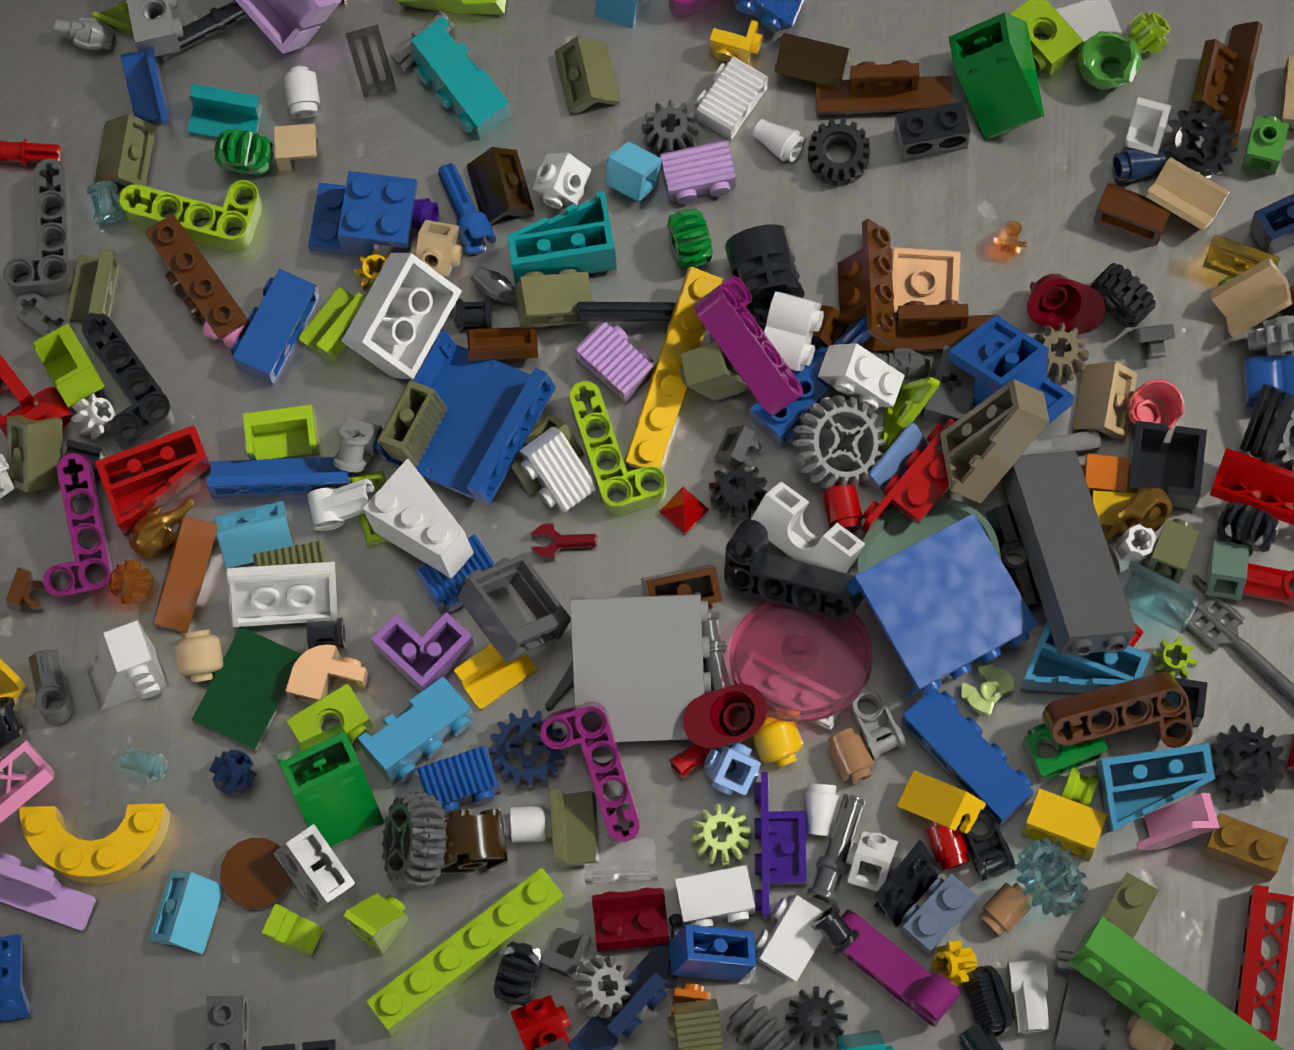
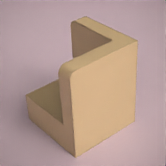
M315 124L274 126L275 159L279 171L293 170L292 160L308 159L317 156L316 143H318V134Z

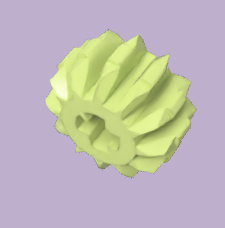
M716 804L714 805V816L704 809L701 811V817L704 822H693V829L700 833L692 835L691 842L693 844H702L696 850V854L699 857L710 852L708 864L713 865L716 862L717 856L722 857V864L725 867L729 866L728 855L731 854L735 860L740 861L742 860V853L738 848L750 849L751 843L744 838L752 835V828L747 826L741 827L747 821L745 814H741L735 819L733 818L735 814L734 806H729L727 813L721 814V806ZM717 829H725V834L731 833L727 835L726 842H718V837L712 838L717 835Z

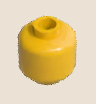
M781 712L767 716L764 725L758 733L751 737L760 760L763 763L775 762L777 768L796 761L795 753L803 747V740L794 719L790 716H783Z

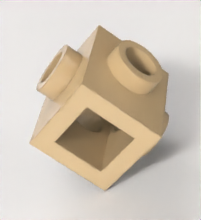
M425 220L418 233V237L413 238L410 253L440 275L448 277L453 266H459L461 260L462 246L457 245L459 226Z

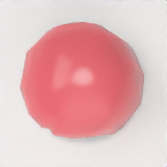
M1166 380L1147 381L1137 388L1130 397L1127 405V414L1134 426L1137 420L1168 424L1169 431L1184 414L1183 395L1173 383Z

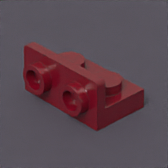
M646 887L634 891H608L603 894L592 895L597 952L670 944L663 888Z

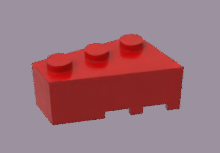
M195 425L95 461L117 525L123 535L130 531L140 518L155 507L162 506L210 468V462Z

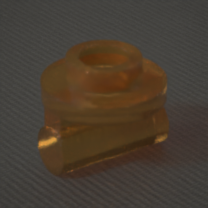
M1010 220L1005 224L1006 239L994 238V243L1001 244L1000 251L1020 253L1021 247H1028L1029 244L1027 241L1018 240V234H1020L1022 226L1014 220Z

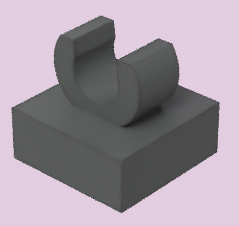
M1173 324L1133 329L1134 341L1137 343L1146 342L1148 358L1166 357L1163 340L1175 338Z
M745 425L729 427L714 458L725 465L728 462L739 465V463L744 461L746 462V467H750L755 462L747 458L746 452L748 448L752 451H759L762 446L758 441L752 440L755 431Z

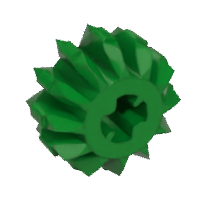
M227 129L219 133L218 141H216L214 148V160L220 167L227 168L229 171H235L239 174L260 175L268 171L269 164L272 162L273 144L266 136H260L259 133L249 132L248 130Z
M694 208L690 210L683 209L669 215L667 224L668 236L677 263L683 268L702 266L703 263L710 262L713 253L712 240L703 213Z

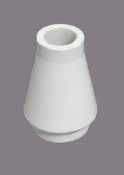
M764 119L759 120L753 129L752 136L764 144L781 161H795L804 148L805 138L800 136V132L797 130L773 124Z
M808 783L807 792H803L807 834L828 836L829 827L839 795H836V786Z

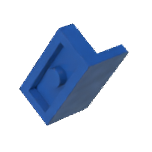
M151 48L121 54L120 58L134 116L144 121L161 118L162 123L169 122L170 113L155 49Z

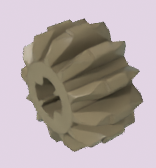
M1064 323L1059 324L1058 331L1056 332L1048 325L1044 330L1045 335L1037 333L1034 336L1035 340L1049 348L1047 377L1049 374H1053V380L1056 384L1060 382L1061 375H1064L1068 381H1072L1075 377L1074 372L1083 373L1085 369L1083 362L1088 360L1090 355L1089 351L1084 349L1087 345L1086 338L1076 339L1078 334L1077 327L1071 329L1069 333L1065 332L1066 327ZM1055 350H1063V357H1057Z

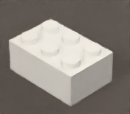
M390 253L344 335L342 342L390 377L414 379L462 290L412 253Z

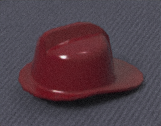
M1054 273L1043 276L1037 282L1031 281L1030 283L1031 294L1027 302V312L1032 321L1046 327L1050 325L1053 329L1058 330L1059 324L1064 323L1066 327L1065 332L1069 333L1071 329L1077 327L1078 334H1082L1097 327L1104 317L1106 310L1104 298L1098 290L1089 285L1071 280L1062 274Z
M744 683L705 693L695 698L686 708L683 716V729L689 740L697 746L707 749L720 748L744 741L758 733L764 725L767 716V702L758 689Z

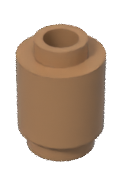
M854 728L845 729L828 739L831 746L829 752L843 781L851 780L853 784H857L872 776L870 770L876 765L861 734H856Z
M1005 883L982 906L984 911L978 918L995 935L1000 937L1004 931L1009 933L1032 909V906L1028 903L1032 897L1018 883H1015L1013 886Z

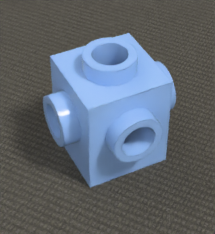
M739 742L733 743L730 746L712 748L707 755L704 765L707 768L704 774L713 781L712 787L728 795H731L734 790L746 796L749 788L757 780L761 764L750 755L752 749ZM733 760V766L729 770H727L731 761Z

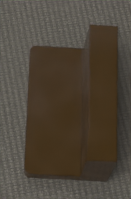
M783 33L775 73L839 88L842 83L846 62H849L851 48Z
M491 147L467 164V171L479 212L486 214L490 225L505 215L526 217L534 212L517 150Z

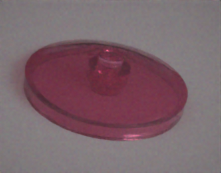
M766 601L748 613L736 628L730 643L729 663L734 684L744 683L754 686L763 694L767 702V716L789 722H809L832 716L856 700L869 680L873 655L869 633L864 623L856 614L850 620L838 621Z

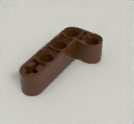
M1160 672L1055 700L1049 703L1042 713L1045 726L1053 739L1061 745H1072L1150 723L1163 743L1170 748H1179L1186 745L1193 734L1188 697L1175 677L1167 672ZM1171 692L1168 696L1162 698L1166 693ZM1137 701L1134 705L1128 707L1132 702ZM1102 710L1100 714L1093 716L1096 712Z

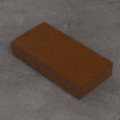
M536 327L467 330L469 361L538 358Z

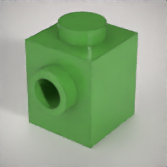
M1256 116L1250 130L1242 166L1275 174L1281 161L1289 124L1283 123L1280 119L1273 116Z

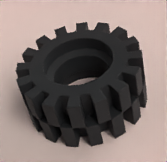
M841 118L840 124H835V119L829 120L828 126H825L824 123L820 124L818 132L814 130L811 140H809L808 162H810V168L812 172L816 170V177L819 180L825 177L826 183L832 185L833 180L838 181L837 186H843L844 180H848L849 184L855 182V176L860 178L864 174V169L868 167L870 156L869 138H865L866 132L863 128L857 130V123L852 121L850 126L846 125L847 119ZM833 142H844L850 146L852 156L843 163L833 162L826 155L827 147Z
M1112 263L1091 283V287L1098 290L1104 298L1105 311L1111 312V316L1114 319L1118 318L1121 324L1124 325L1126 323L1128 327L1135 328L1156 307V301L1153 300V294L1147 291L1148 287L1139 282L1140 278L1137 275L1134 277L1132 271L1128 268L1124 270L1123 265Z

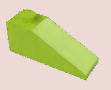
M376 893L349 908L343 915L353 934L382 955L385 954L409 921L406 913L403 912L406 906L389 894L384 899Z

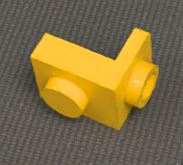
M751 21L746 37L713 28L710 37V54L724 62H730L731 58L735 57L749 64L752 53L758 54L763 35L758 34L759 22Z

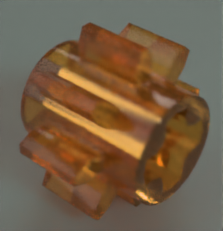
M125 560L124 564H117L116 569L111 572L109 588L114 596H121V604H137L138 601H145L146 595H149L152 591L153 576L148 568H141L140 560Z

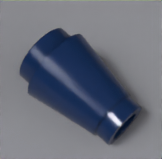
M1122 149L1120 153L1114 154L1112 160L1116 179L1118 181L1124 180L1126 183L1162 171L1166 163V157L1162 150H1159L1156 155L1136 149Z

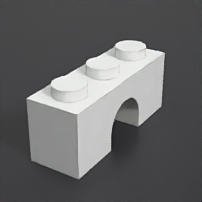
M782 481L765 494L751 520H756L765 526L768 531V541L784 551L790 559L848 574L865 546L863 541L838 523L822 537L812 534L803 522V513L809 501Z

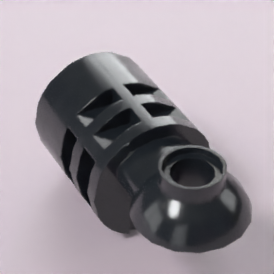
M767 224L745 229L726 241L725 250L731 273L742 280L749 289L752 301L746 305V308L751 315H754L756 322L764 332L775 292H782L803 298L805 295L804 288L798 281L800 273L794 264L796 258L789 232L785 226Z

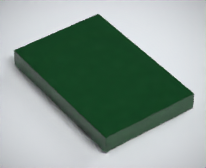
M240 627L223 658L222 669L216 672L192 718L193 723L257 752L287 694L286 688L293 666L302 654L244 627Z

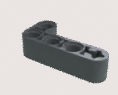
M45 159L39 162L34 169L37 256L11 259L3 270L7 285L17 297L26 292H34L41 297L60 296L69 292L73 285L74 257L70 181L59 161ZM51 177H53L55 191H51L48 185L51 182ZM52 207L61 208L55 215H46L47 211ZM56 238L62 239V242L57 247H47L51 240ZM54 271H64L60 278L55 280L49 279L50 274ZM23 273L29 274V277L24 282H14L18 275Z

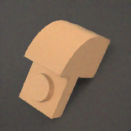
M320 645L307 650L297 659L291 671L286 693L290 700L312 705L328 695L332 681L341 684L348 683L349 686L366 690L370 676L367 668L362 667V662L346 657L342 658V662L338 661L339 652L336 646Z

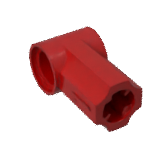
M48 387L39 391L30 399L28 406L11 415H21L33 421L57 417L62 419V429L71 422L73 417L72 412L55 387ZM6 418L0 422V428L7 438Z
M1248 563L1247 580L1242 595L1281 602L1287 607L1294 609V594L1289 589V585L1294 583V570L1287 571Z

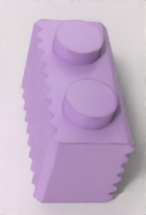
M727 140L660 154L662 159L661 170L669 202L677 201L680 204H686L695 201L697 196L709 193L714 197L728 194L731 189L736 188V175Z
M601 322L574 349L575 358L624 403H627L651 379L654 370L653 358L642 347L633 348L627 342L629 339L627 334L618 325L613 324L610 326L607 322Z

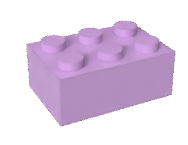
M235 0L282 54L305 47L320 29L321 25L319 23L325 22L341 2V0Z

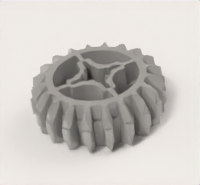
M842 395L834 396L832 399L825 397L820 400V405L814 403L808 407L810 414L803 413L799 417L804 426H796L793 429L801 437L799 440H794L792 444L795 447H800L801 453H797L794 458L805 461L800 471L803 473L812 471L810 481L813 483L821 481V487L830 489L836 481H839V486L845 485L846 487L848 482V485H854L857 488L859 481L862 483L870 480L868 472L876 465L874 460H880L883 456L878 451V446H884L886 441L878 439L877 435L884 428L882 426H874L873 424L878 415L875 413L866 415L869 405L865 403L857 405V399L854 397H849L846 400ZM831 416H842L852 426L843 428L839 422L835 423ZM819 435H820V437H821V444H820V446H819ZM835 458L839 463H844L847 469L843 472L829 466L826 460Z

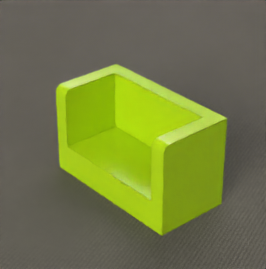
M68 323L32 343L68 407L105 387Z
M312 405L243 413L246 452L249 460L290 459L320 455L316 414Z

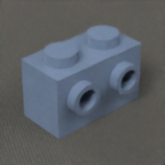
M952 873L945 881L939 877L926 891V894L930 896L921 907L915 903L901 919L905 922L901 935L927 958L931 956L936 947L940 946L971 912L979 899L975 893Z

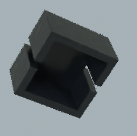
M1137 420L1131 437L1127 492L1137 494L1140 489L1146 487L1159 488L1165 491L1172 506L1195 509L1201 492L1207 430L1175 426L1170 443H1166L1164 439L1168 432V424Z

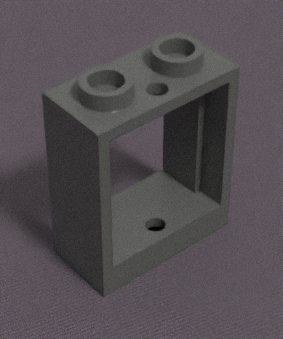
M524 554L513 559L503 558L487 570L477 569L465 578V585L458 596V599L505 663L559 640L571 622L569 614ZM508 584L513 586L537 619L515 630L510 627L487 596V593Z

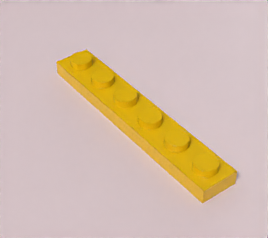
M694 267L687 269L623 460L624 464L637 469L645 466H655L660 469L687 388L680 374V367L683 366L680 354L699 348L706 331V327L696 314L694 304L719 286L723 278Z

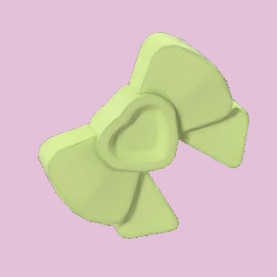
M993 664L978 667L979 673L987 681L981 685V690L962 683V699L968 701L971 708L983 716H990L994 703L1004 693L1016 688L1012 675L1004 669L995 668Z

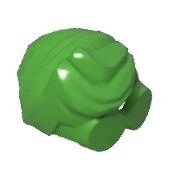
M1099 31L1081 43L1077 59L1078 69L1084 80L1101 90L1117 88L1120 85L1132 82L1142 60L1135 41L1104 31Z

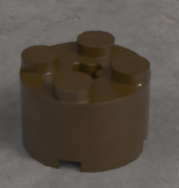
M462 809L449 812V818H444V822L448 824L446 828L448 839L446 840L447 852L444 853L445 864L440 867L441 873H472L478 867L486 865L488 870L508 862L503 818L500 809L484 810L480 812V815H471L470 810Z

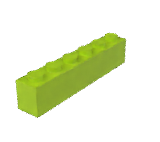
M541 867L366 1001L389 1034L393 1036L507 948L508 944L519 940L565 905L564 895Z

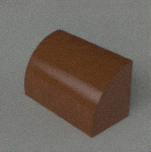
M1108 182L1098 204L1094 221L1158 245L1171 211L1144 195Z

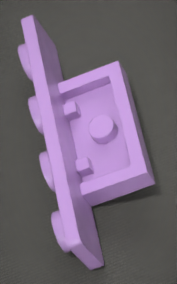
M1 853V903L79 931L85 929L96 902L93 896L63 886L54 878L55 872L50 869L35 865L34 869L31 870L20 866L22 860Z

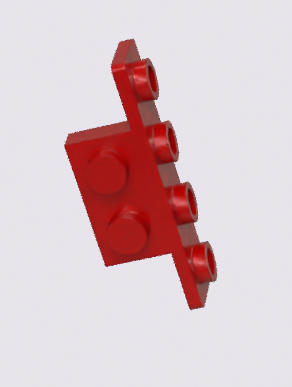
M950 419L944 427L938 423L926 438L929 445L923 452L916 449L905 463V466L909 469L900 478L896 474L886 485L883 491L887 495L880 503L874 500L862 515L865 522L861 530L864 533H867L891 505H894L919 525L949 489L944 454L938 449L942 445L940 433L955 423V421Z

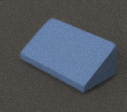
M912 422V424L910 423L869 472L870 480L867 481L868 486L883 497L887 495L883 490L896 474L901 478L909 469L905 466V463L915 450L919 449L923 452L928 446L926 439L916 424Z

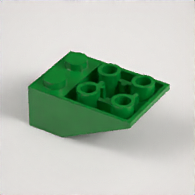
M1004 12L948 37L955 72L985 139H991L1044 117L1026 21Z
M340 724L274 755L307 828L314 824L330 847L384 822L346 731Z

